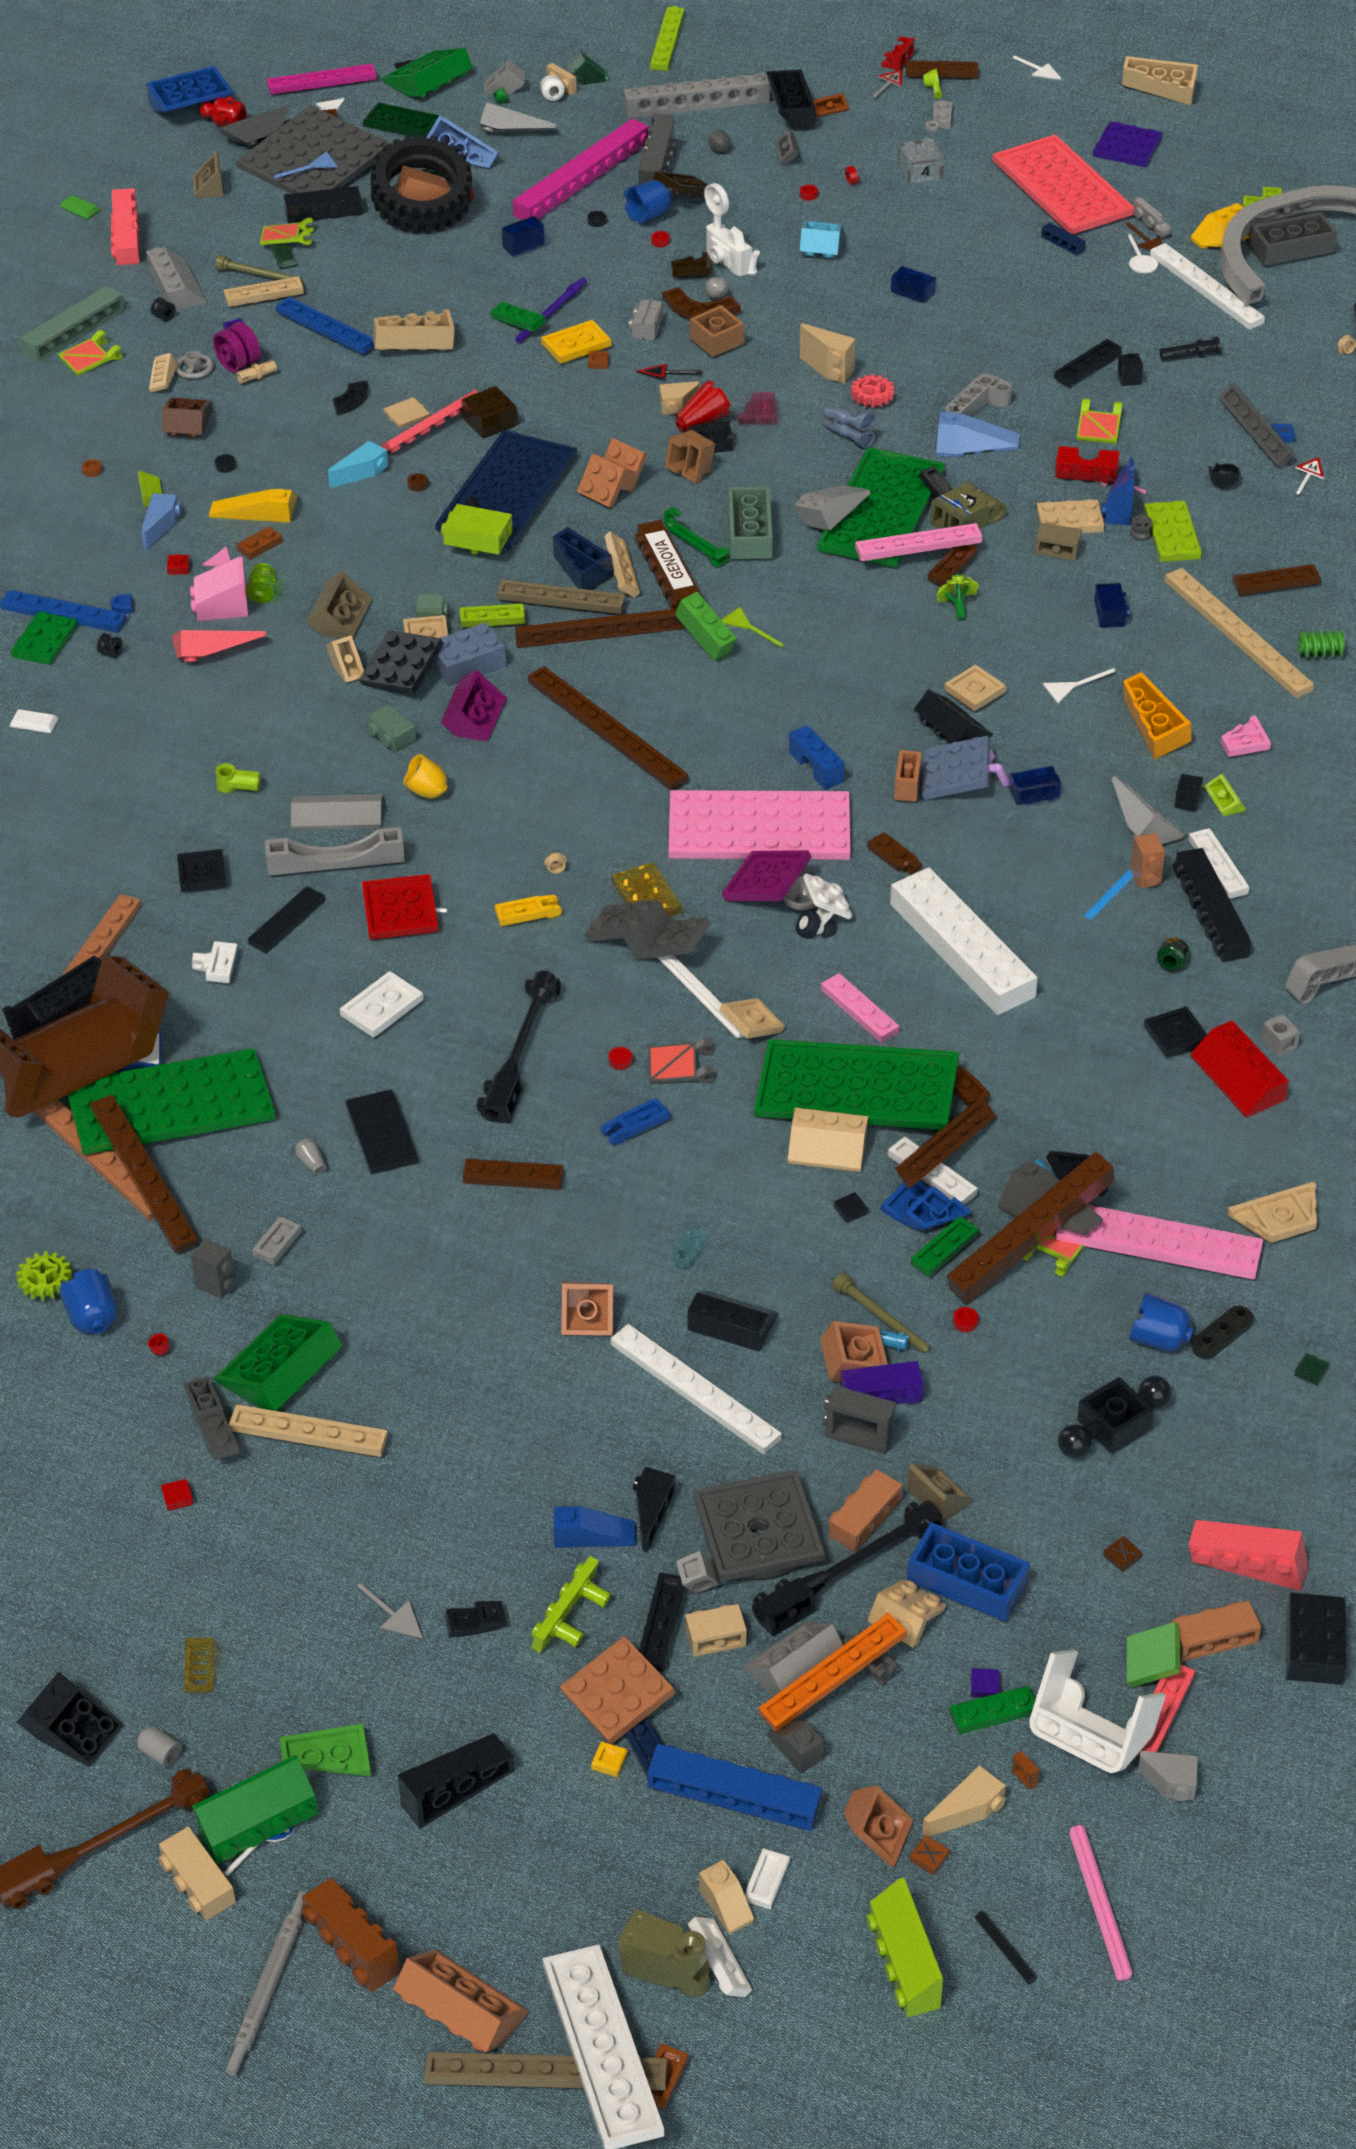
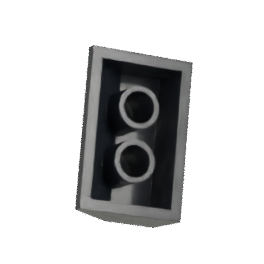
M927 689L914 708V711L920 715L918 719L927 726L931 724L934 727L932 731L940 737H947L948 740L946 742L948 744L976 737L988 736L990 738L993 733L951 699L930 689Z
M707 1290L696 1293L687 1311L688 1330L759 1352L777 1317V1311Z

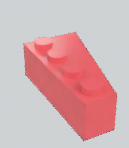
M135 188L112 190V258H116L117 265L140 264L139 218Z
M1196 1520L1188 1544L1191 1559L1194 1563L1302 1591L1309 1567L1302 1531Z

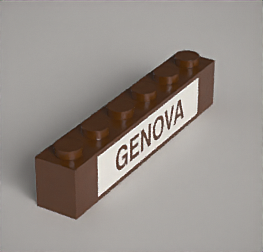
M656 520L638 524L637 534H635L636 544L641 547L643 558H647L650 571H654L657 584L660 583L663 596H667L670 609H677L682 599L695 592H698L701 596L663 522Z

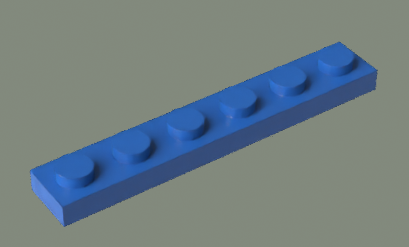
M291 297L276 305L278 313L362 355L374 347L372 337Z
M8 590L0 602L1 609L32 616H35L38 611L77 619L78 625L119 633L127 620L126 613Z

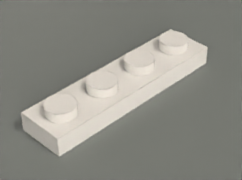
M1208 828L1189 833L1188 841L1194 849H1204L1229 899L1249 894L1248 884L1211 829Z
M904 1137L888 1149V1156L899 1164L918 1149L919 1146ZM942 1162L921 1179L931 1187L934 1185L950 1200L956 1197L964 1205L977 1196L978 1193L977 1187Z

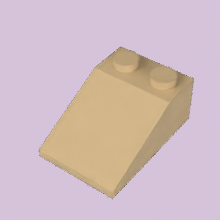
M802 323L800 325V359L826 379L845 384L855 371L856 339Z

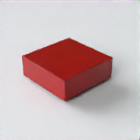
M187 1479L161 1485L167 1511L193 1505Z

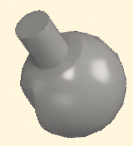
M712 277L705 284V292L711 299L720 300L728 293V283L722 277Z

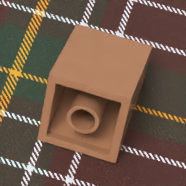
M403 165L395 191L409 199L426 201L442 197L450 191V187L443 177Z

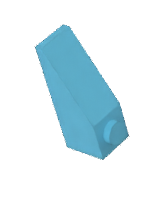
M371 441L366 442L328 469L329 486L333 488L377 475L388 467L387 450Z

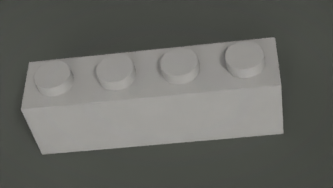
M166 247L146 251L148 270L163 299L174 304L176 310L207 304L195 277L183 257Z

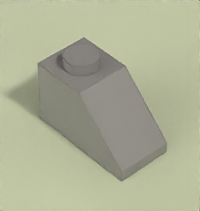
M508 60L485 81L484 92L486 94H494L497 89L502 87L506 94H513L524 86L525 72Z
M1140 1751L1138 1772L1165 1798L1177 1801H1194L1197 1786V1756Z

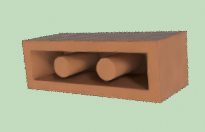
M877 1469L870 1477L866 1476L862 1480L859 1489L854 1494L851 1493L846 1498L844 1506L839 1511L833 1512L829 1518V1537L853 1552H857L902 1501L903 1485Z
M1249 1601L1233 1602L1225 1607L1210 1608L1192 1615H1181L1171 1621V1623L1176 1622L1180 1626L1181 1662L1258 1643L1261 1625Z

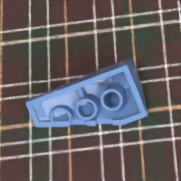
M940 412L936 456L962 457L963 453L974 452L975 455H978L984 450H992L993 452L1017 450L1020 434L962 413Z

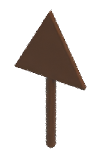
M1126 223L1130 229L1146 241L1137 245L1138 247L1151 251V249L1162 245L1160 237L1150 240L1132 224Z

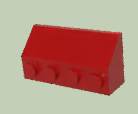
M1233 1020L1213 1028L1190 1055L1245 1118L1286 1101L1289 1080Z

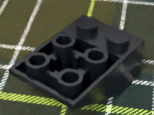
M60 1672L53 1677L17 1721L20 1726L37 1740L87 1767L94 1762L123 1726L120 1721Z

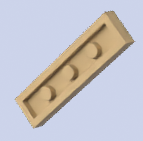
M299 277L224 290V297L228 307L304 294Z
M609 531L604 537L607 544L606 548L612 555L614 575L617 578L618 588L623 594H629L635 598L640 594V590L625 540Z

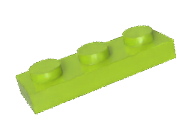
M523 604L460 607L461 628H471L485 622L489 626L525 624Z

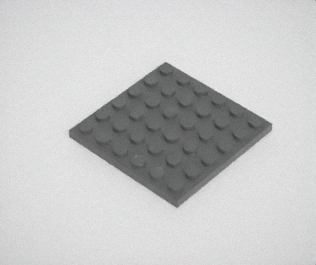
M310 105L236 161V166L290 194L343 188L369 168L373 160H376V154L379 151L383 153V147L386 144L390 146L392 144ZM326 151L338 166V168H311L277 179L274 178V175L309 165Z

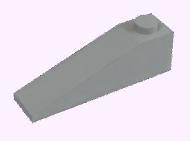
M488 102L485 104L480 121V127L488 133H493V131L544 132L556 131L557 128L554 123Z

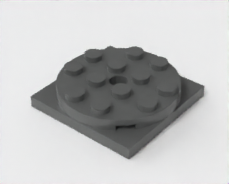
M797 1469L693 1490V1498L705 1533L706 1546L712 1556L720 1582L742 1577L752 1579L772 1578L787 1573L796 1566L825 1560V1553ZM756 1528H761L765 1532L762 1534L753 1533L752 1530Z

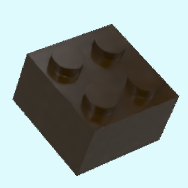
M497 386L462 399L463 419L482 439L518 426L517 406Z

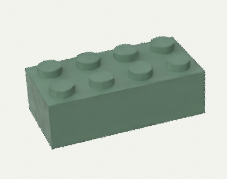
M770 486L728 487L730 559L772 558Z

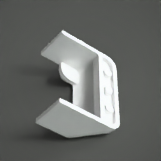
M1073 1649L1052 1652L1031 1713L1029 1723L1032 1732L1036 1736L1106 1772L1115 1773L1124 1770L1152 1738L1166 1694L1161 1692L1139 1696L1133 1716L1128 1720L1126 1729L1082 1708L1085 1698L1084 1688L1078 1681L1070 1678L1078 1651Z

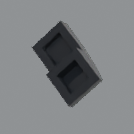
M475 1601L473 1608L446 1609L445 1612L449 1637H463L486 1633L506 1625L502 1601Z

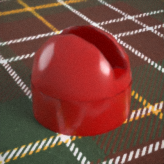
M157 1333L150 1337L148 1346L154 1355L162 1356L169 1351L170 1342L165 1334Z

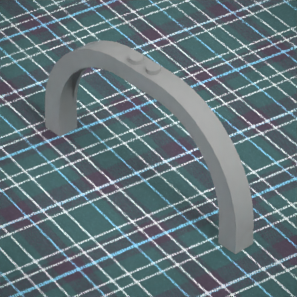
M1325 185L1296 189L1256 201L1240 210L1231 219L1224 233L1219 261L1225 280L1245 305L1261 301L1266 284L1247 264L1241 251L1240 243L1251 232V226L1312 211L1330 210L1356 214V188Z

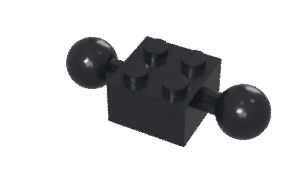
M1119 1376L1081 1399L1077 1421L1081 1425L1072 1424L1061 1430L1058 1436L1060 1451L1067 1457L1080 1458L1089 1451L1092 1439L1095 1438L1112 1454L1148 1432L1152 1426L1153 1409L1164 1407L1171 1399L1172 1389L1169 1382L1160 1376H1149L1141 1382L1137 1394Z

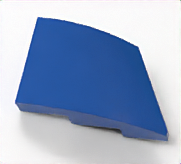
M921 1181L910 1188L903 1182L880 1207L882 1212L901 1224L919 1230H926L954 1221L959 1216L962 1218L967 1217L972 1212L956 1197L950 1200L934 1185L928 1188Z

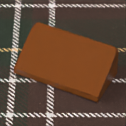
M844 93L813 100L816 108L815 118L849 110Z

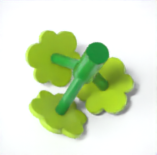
M956 574L952 576L951 580H946L948 584L942 585L936 594L938 597L937 602L944 603L950 599L955 604L958 620L966 619L963 603L965 596L975 595L979 584L970 577L964 578V575ZM955 584H956L957 598H955V597L952 596V594H953L954 591H955V590H954Z

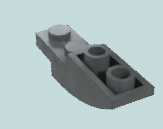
M209 1377L185 1383L184 1389L207 1450L212 1454L214 1461L240 1453L236 1439L224 1416L222 1405Z

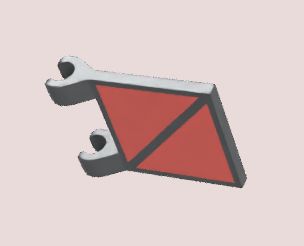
M703 1038L694 1043L648 1046L649 1085L686 1081L714 1082L713 1067L704 1066L697 1070L696 1053L702 1055L713 1054L712 1039Z

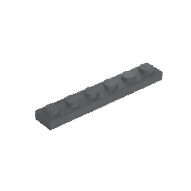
M1232 383L1219 397L1220 400L1273 462L1282 469L1295 455V452L1239 387Z

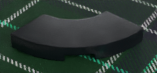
M368 381L349 383L348 389L344 394L333 398V406L337 416L349 413L365 402L369 393Z

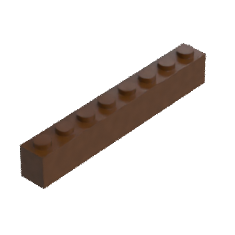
M1095 1151L947 1275L949 1289L965 1305L969 1304L1115 1181L1114 1166Z

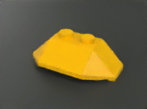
M1236 203L1207 214L1191 235L1190 240L1201 249L1208 248V246L1221 247L1228 223L1244 207ZM1248 233L1243 238V240L1250 238V233Z

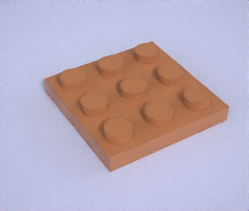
M625 1636L559 1686L566 1698L609 1744H613L676 1694L674 1688Z

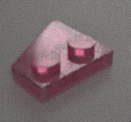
M754 392L751 400L744 406V412L742 414L739 413L738 424L777 423L774 392Z

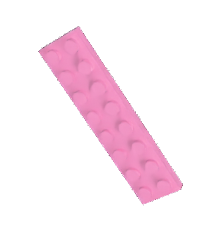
M1092 1205L1088 1206L1103 1218V1222L1086 1235L1059 1228L1056 1233V1240L1254 1280L1263 1244V1239Z

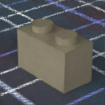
M1041 522L1036 536L1035 554L1076 561L1081 546L1082 529Z

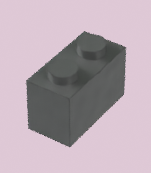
M205 1238L191 1255L196 1288L222 1299L228 1291L234 1288L236 1283L231 1249Z

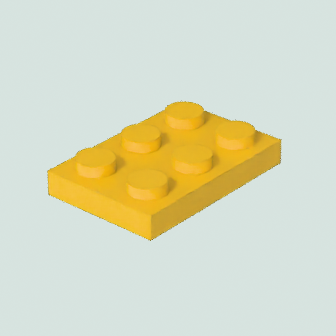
M593 320L541 337V344L560 364L589 354V351H600L612 346L611 338Z

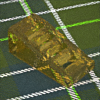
M186 1638L184 1693L212 1692L214 1639ZM192 1651H207V1655H192ZM192 1661H207V1664L192 1665ZM191 1670H207V1674H191ZM191 1680H206V1685L190 1684Z

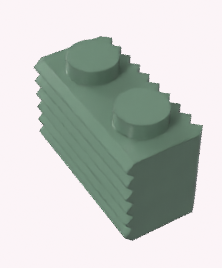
M389 704L367 716V730L369 734L373 737H378L385 747H390L398 752V750L415 742L414 724L392 709Z

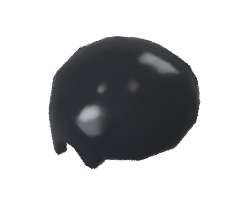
M1216 463L1213 469L1211 466L1208 467L1210 480L1217 487H1230L1241 476L1239 468L1234 464L1226 463L1220 465Z

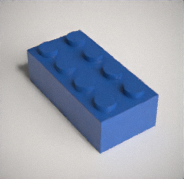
M931 1522L908 1560L907 1580L1006 1622L1028 1583L1030 1563Z

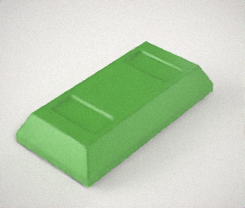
M71 195L60 204L61 208L87 220L100 212L96 205L74 195Z

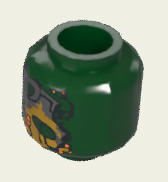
M1177 937L1164 940L1157 952L1158 964L1164 970L1171 972L1183 968L1189 957L1187 943Z

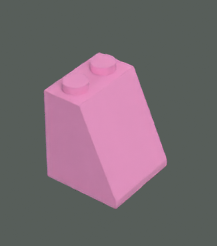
M237 557L194 577V586H190L191 599L195 600H191L192 613L196 612L197 621L248 617L243 557Z

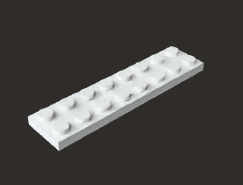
M600 1945L542 1958L543 1967L604 2149H617L664 2137V2127Z

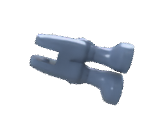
M834 406L825 407L824 414L834 418L824 420L823 425L844 438L854 440L858 446L864 449L873 445L875 434L869 429L876 423V414L874 412L864 411L859 416H856L846 409Z

